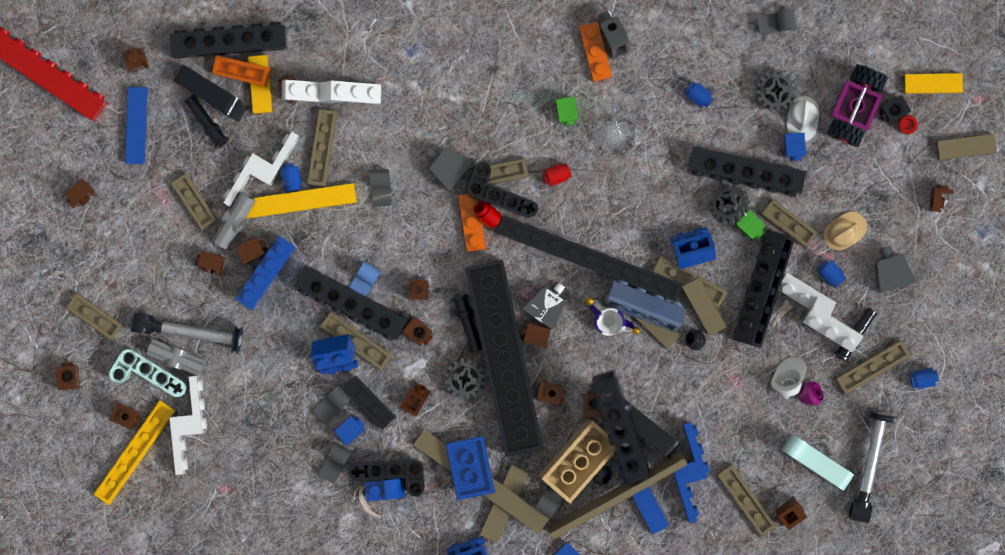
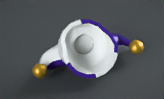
M591 297L586 299V304L595 315V327L601 334L613 336L622 331L633 332L635 335L640 333V328L638 326L635 327L632 322L626 320L618 308L612 306L605 307L598 300H594Z

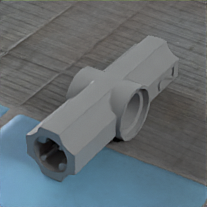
M241 192L232 208L224 213L221 219L222 225L212 240L217 246L228 249L236 234L245 227L247 223L246 217L256 202L251 195Z
M152 339L146 353L149 356L164 361L165 364L179 370L183 369L198 376H201L206 364L205 360L188 354L183 349L175 346L171 347Z

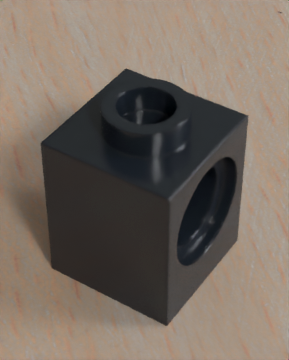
M902 95L879 108L881 111L879 113L880 117L884 122H888V124L911 112ZM890 106L897 107V116L890 114Z

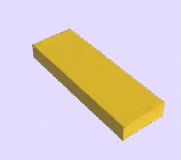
M268 55L248 57L249 63L269 68ZM269 75L267 87L251 83L253 114L273 112Z
M963 73L904 75V94L963 93Z

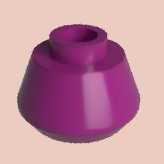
M811 380L805 383L799 393L800 401L808 406L820 405L824 398L820 385Z

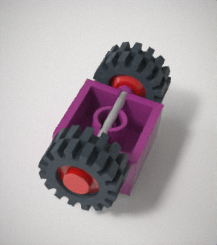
M855 65L850 77L852 82L848 80L844 82L829 117L833 120L827 135L845 144L859 147L883 96L874 91L882 92L888 77L867 66Z

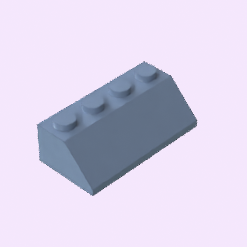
M622 280L613 281L604 303L606 306L618 308L623 313L674 333L681 328L686 310L678 302L671 301L669 303L664 301V297L653 294L652 296L647 294L646 290L642 288H631L627 282Z

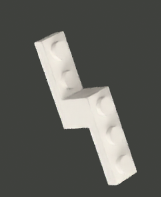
M282 80V100L381 104V85L342 81L308 82Z
M291 132L290 135L286 134L281 143L283 144L281 151L277 150L272 158L273 164L253 153L251 156L248 155L242 164L245 166L242 172H238L233 179L235 184L232 189L228 188L223 196V199H225L224 204L232 208L251 175L272 186L280 172L279 170L283 167L300 136L294 132Z
M786 273L782 279L779 291L809 309L803 323L853 352L862 341L863 335L831 316L836 302L789 273Z
M199 376L189 377L192 415L170 417L175 475L185 474V470H188L187 458H184L183 451H186L185 439H182V436L202 434L204 429H207L206 417L203 418L202 410H205L204 398L201 399L200 391H203L202 379H199Z

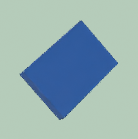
M484 436L446 443L457 500L495 493Z

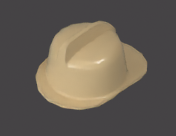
M848 212L841 215L826 226L824 230L825 243L834 250H844L865 236L867 231L865 218L857 212Z

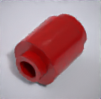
M559 163L544 169L542 177L544 183L552 187L568 181V178H571L572 175L567 163Z
M481 201L475 206L474 213L476 218L488 228L496 227L500 223L501 213L490 203Z

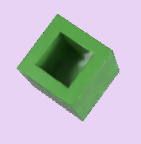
M575 96L556 99L559 124L563 123L564 126L575 125V121H578Z
M748 210L746 212L747 217L742 216V221H737L735 226L750 240L754 238L758 240L764 234L763 228L766 225Z

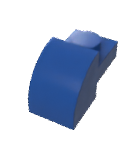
M404 478L365 482L367 502L406 497Z

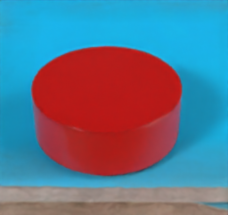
M911 115L903 116L898 121V129L905 135H910L917 130L918 122Z

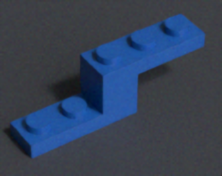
M687 422L682 425L693 461L687 462L686 466L675 471L673 474L688 522L694 523L697 522L696 517L699 516L696 505L692 506L690 499L693 498L692 490L686 484L708 478L707 473L710 470L707 461L703 462L701 455L704 454L702 444H698L695 437L698 436L696 425Z

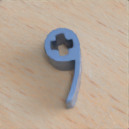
M364 262L349 287L366 296L381 271Z

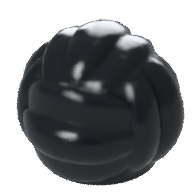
M694 329L688 332L685 342L691 350L698 351L705 345L706 339L700 330Z
M607 465L603 466L592 478L596 485H606L611 480L612 471Z

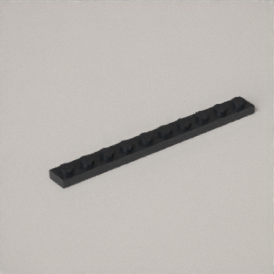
M504 215L496 233L613 279L622 280L629 285L642 288L647 292L660 295L671 301H677L683 285Z

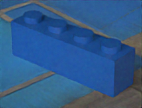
M279 236L236 300L254 311L297 247Z

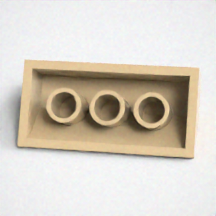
M588 418L538 475L567 502L571 503L613 456L616 449L614 445H610L608 434L593 420Z

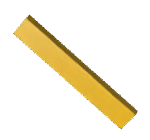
M352 183L254 198L256 202L246 219L357 203L355 185Z
M159 400L93 495L107 505L112 503L176 410L162 400Z

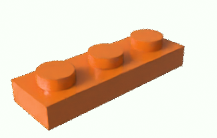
M598 22L579 26L593 82L612 78Z
M216 55L212 74L267 87L271 68Z
M467 194L458 195L467 252L486 250L482 222L476 218L474 208L479 201L467 196Z

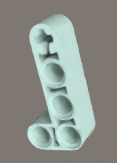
M133 349L122 351L109 372L110 379L115 383L125 382L131 373L135 372L174 397L184 396L188 391V385L184 380ZM129 352L134 356V360L130 364L125 360V356ZM145 362L150 365V371L147 374L141 370V366ZM117 369H121L124 372L121 380L115 377ZM160 373H164L167 377L166 382L163 384L157 379ZM170 383H173L174 385L181 384L180 388L183 390L182 392L180 391L176 393L175 387L171 385L167 388V386Z
M793 434L790 435L781 449L784 453L843 491L854 476V474Z

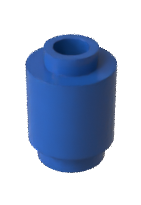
M692 82L684 92L687 99L701 109L704 106L707 108L713 101L711 97L713 93L699 83Z
M294 163L283 165V169L279 170L283 188H285L286 192L301 190L300 185H302L298 166H294Z
M825 260L818 266L820 269L818 274L829 286L832 285L836 288L846 279L844 272L833 260L829 262Z
M932 367L916 370L914 373L909 374L913 389L917 388L919 390L936 386V382H939L937 370L933 371Z

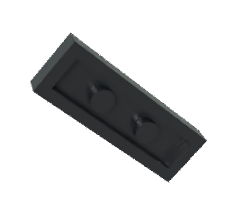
M357 376L342 388L381 430L396 417Z

